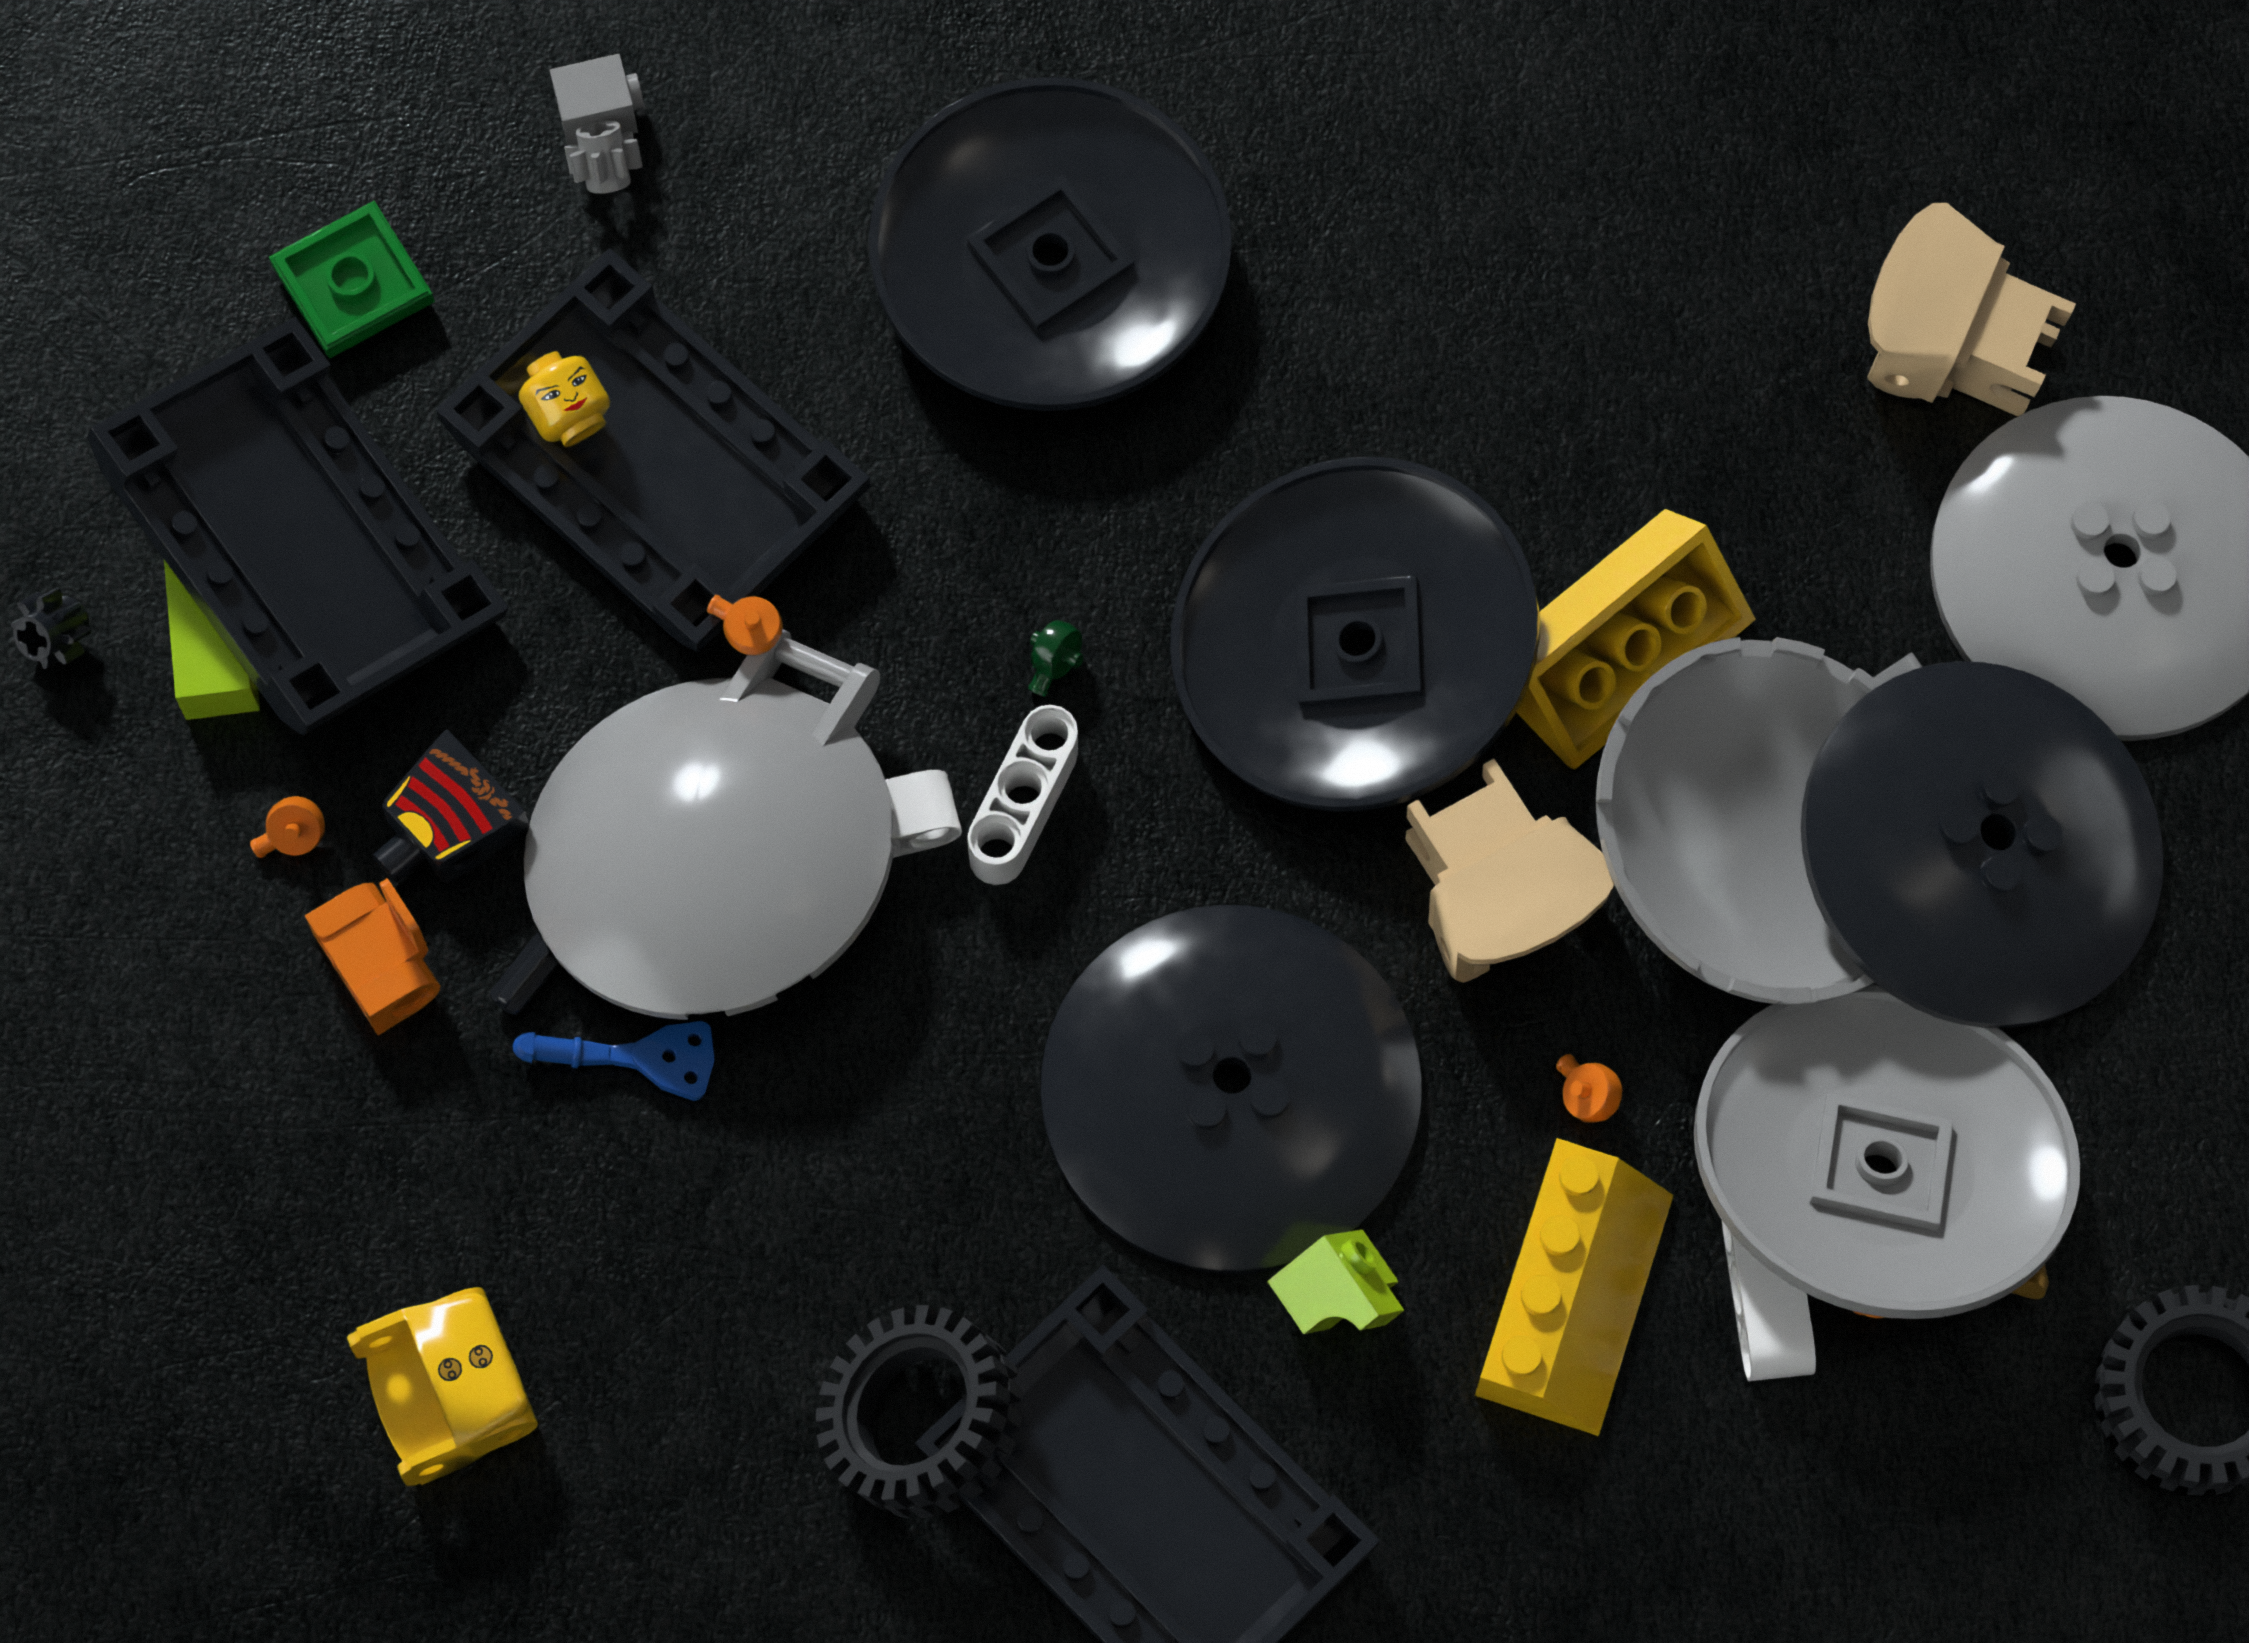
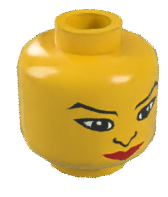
M554 351L537 359L527 367L526 371L530 378L523 384L518 396L544 440L549 442L562 441L565 447H569L587 439L605 426L607 422L603 416L610 407V398L584 357L570 356L562 359L558 351Z

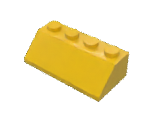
M1664 509L1539 612L1540 637L1536 664L1529 687L1516 712L1568 767L1575 770L1606 745L1609 733L1620 712L1633 694L1652 675L1672 660L1693 649L1712 642L1736 637L1756 619L1707 525Z
M1556 1139L1475 1396L1599 1436L1674 1196L1673 1194L1617 1157L1565 1140Z

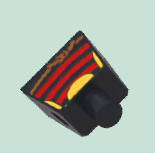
M447 729L435 740L385 798L382 808L389 825L397 834L372 856L385 874L396 884L422 862L442 882L449 883L524 839L530 825L525 810Z

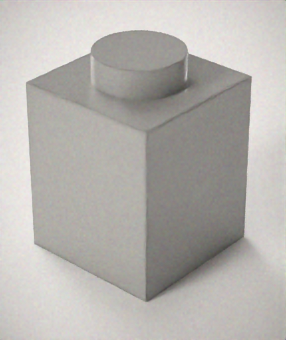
M620 54L549 69L567 145L578 144L576 130L585 124L595 121H616L620 124L622 133L632 131L633 134L638 133L634 110L645 108L637 74L625 75Z

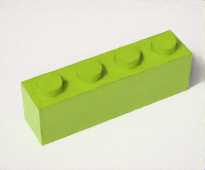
M164 560L175 698L185 719L191 720L260 711L258 688Z

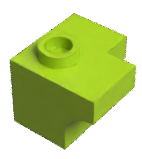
M1363 1229L1324 1235L1267 1281L1303 1334L1330 1329L1343 1318L1352 1322L1359 1330L1385 1326L1404 1311L1390 1290L1399 1281Z

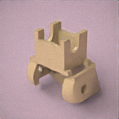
M1932 203L1917 213L1899 234L1881 267L1871 297L1868 318L1870 341L1878 351V354L1867 379L1875 387L1886 393L1906 398H1922L1933 403L1936 396L1948 398L1952 388L2015 416H2020L2025 413L2030 399L2011 391V389L2013 388L2035 397L2046 375L2026 367L2036 342L2051 348L2060 329L2045 323V321L2048 319L2065 326L2076 304L2006 274L2010 263L2001 257L2004 245L1995 242L1948 203Z
M1495 759L1483 764L1482 777L1488 786L1429 817L1419 800L1407 805V819L1413 828L1406 831V841L1435 884V887L1430 892L1428 923L1434 931L1448 972L1455 980L1462 983L1489 971L1490 964L1525 956L1557 941L1589 919L1606 903L1615 888L1603 853L1572 827L1566 817H1560L1552 821L1545 815L1535 821Z

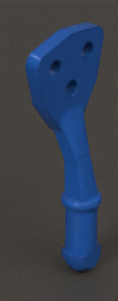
M703 1021L667 1025L635 1043L619 1045L584 1041L581 1037L565 1039L535 1035V1032L521 1034L513 1043V1052L525 1062L532 1063V1060L570 1064L572 1068L586 1065H616L637 1069L661 1090L692 1101H697L704 1097L714 1064L711 1027ZM696 1037L699 1039L700 1044L692 1046L689 1044L688 1038ZM670 1053L674 1056L675 1060L668 1063L664 1061L662 1055ZM691 1074L695 1076L697 1082L689 1084L685 1081L684 1077Z

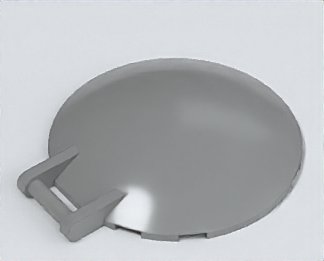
M782 629V634L776 645L764 654L747 655L733 678H711L690 681L658 690L620 708L585 734L565 755L543 788L531 816L524 851V883L527 901L534 922L543 940L567 972L591 992L612 1004L654 1017L688 1020L689 1014L725 1011L727 1016L754 1010L777 1001V993L798 983L808 975L812 979L816 978L832 965L856 940L871 918L887 883L894 853L891 843L893 830L892 814H894L890 791L880 765L870 747L854 728L877 691L880 682L879 671L862 663L851 666L791 640L790 632ZM784 663L839 687V690L829 704L772 678L780 665Z
M1740 637L1730 638L1698 647L1672 660L1652 675L1627 702L1609 733L1597 777L1596 814L1601 848L1614 885L1632 917L1645 934L1683 969L1727 993L1771 1004L1802 1005L1821 1003L1847 996L1874 983L1852 961L1837 942L1815 902L1802 854V803L1806 782L1813 762L1824 740L1836 723L1853 705L1876 687L1898 675L1921 668V664L1912 652L1873 678L1860 668L1853 671L1840 662L1825 656V649L1800 641L1776 637L1773 641H1741Z

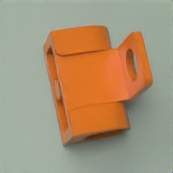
M388 878L379 883L384 897L375 884L363 883L344 891L305 915L314 937L377 1035H380L425 1007L436 997L441 986L424 961L428 947L422 932Z

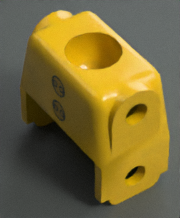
M481 1287L464 1289L430 1303L400 1309L357 1327V1331L347 1336L349 1346L357 1359H367V1369L374 1401L388 1437L402 1460L397 1465V1468L406 1486L423 1485L462 1469L490 1451L514 1442L537 1428L538 1423L486 1293Z

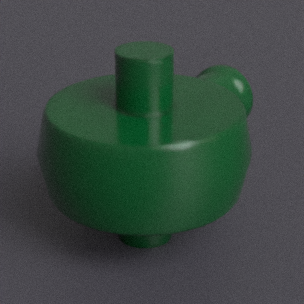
M1056 620L1049 623L1042 632L1035 631L1030 639V644L1034 646L1031 654V664L1037 671L1028 689L1045 697L1048 694V689L1053 679L1063 677L1072 667L1078 668L1082 664L1084 658L1080 653L1082 635L1072 624Z

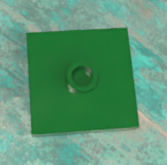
M375 200L269 256L273 269L329 359L435 302L430 288Z

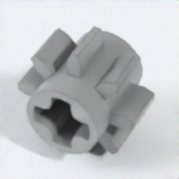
M601 120L585 124L576 130L578 144L564 147L569 173L573 174L574 182L585 181L587 190L592 193H610L621 190L631 183L629 169L642 168L637 139L633 138L632 131L622 133L620 124L616 121Z

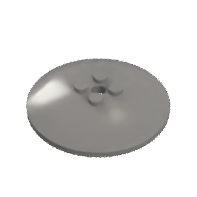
M2092 396L2058 401L2030 410L2010 420L1991 433L1972 451L1953 477L1941 502L1933 528L1930 550L1931 580L1935 601L1947 633L1964 661L1986 662L2012 667L2055 684L2089 707L2110 727L2120 741L2157 739L2199 727L2222 715L2249 694V456L2236 444L2213 427L2174 408L2147 400L2128 397ZM2113 543L2124 544L2134 552L2136 564L2127 568L2114 566L2107 560L2104 548Z
M1870 984L1864 989L1847 996L1821 1003L1802 1005L1772 1004L1752 1016L1730 1036L1712 1061L1703 1081L1695 1111L1694 1143L1700 1176L1713 1206L1732 1235L1754 1258L1790 1285L1835 1306L1863 1314L1902 1319L1939 1318L1968 1312L2007 1296L2033 1277L2053 1255L2068 1228L2076 1206L2080 1186V1158L2076 1135L2063 1100L2037 1062L1999 1028L1960 1025L1933 1017L1909 1006L1875 984ZM1871 1155L1886 1157L1895 1165L1897 1171L1889 1174L1876 1172L1867 1165L1865 1158Z

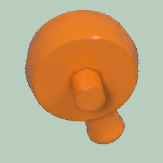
M715 595L707 607L709 614L724 620L723 628L727 641L742 654L752 656L764 654L776 645L782 634L783 623L781 615L774 605L766 599L746 597L732 604L721 598V596Z
M292 796L282 799L268 812L266 833L251 840L250 846L253 852L259 858L265 857L266 854L274 849L292 856L310 852L319 845L325 833V821L322 811L314 802L304 797Z
M1566 1054L1558 1060L1556 1068L1566 1077L1563 1086V1101L1567 1110L1579 1120L1587 1123L1602 1122L1610 1118L1618 1109L1622 1098V1086L1616 1073L1600 1063L1580 1065L1571 1054Z

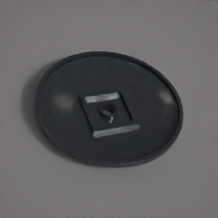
M1061 77L1028 78L987 87L952 103L926 121L908 139L887 169L876 195L869 231L870 264L880 304L891 326L916 358L948 383L975 397L999 405L1039 411L1073 410L1117 400L1138 391L1173 368L1195 346L1217 312L1229 274L1232 243L1230 217L1220 182L1201 149L1176 122L1151 104L1123 90L1101 83ZM1056 244L1062 247L1068 255L1060 264L1047 266L1039 263L1035 259L1034 253L1043 245Z
M1350 457L1320 462L1281 476L1256 490L1240 502L1217 524L1192 559L1175 602L1171 624L1170 651L1176 689L1184 711L1200 739L1216 759L1247 785L1283 802L1314 810L1349 812L1389 807L1429 793L1454 779L1474 764L1507 728L1529 687L1536 664L1540 637L1538 596L1532 572L1524 553L1508 525L1482 497L1460 481L1418 463L1394 458ZM1358 630L1373 632L1375 634V643L1367 653L1360 656H1352L1344 652V642L1351 633Z
M1967 661L1933 664L1898 675L1873 689L1853 705L1836 723L1824 740L1806 782L1801 813L1802 854L1807 878L1824 921L1840 946L1869 978L1892 996L1919 1011L1956 1024L1980 1028L2023 1027L2055 1019L2095 998L2115 982L2130 965L2150 931L2158 908L2163 882V847L2157 812L2149 788L2130 753L2110 727L2072 694L2038 676L2004 665ZM1983 821L1996 822L2004 829L2007 836L2005 850L1993 849L1984 842L1980 831Z
M1246 905L1206 906L1172 913L1150 921L1127 933L1105 949L1079 976L1062 1001L1046 1042L1041 1070V1102L1049 1145L1062 1175L1086 1210L1112 1234L1143 1254L1170 1265L1212 1274L1242 1275L1284 1268L1324 1235L1356 1231L1376 1212L1401 1176L1413 1147L1422 1101L1419 1056L1411 1027L1392 990L1376 969L1339 937L1314 923L1280 911ZM1230 1064L1242 1067L1249 1074L1250 1084L1245 1090L1236 1094L1221 1091L1213 1079L1214 1074L1219 1068Z

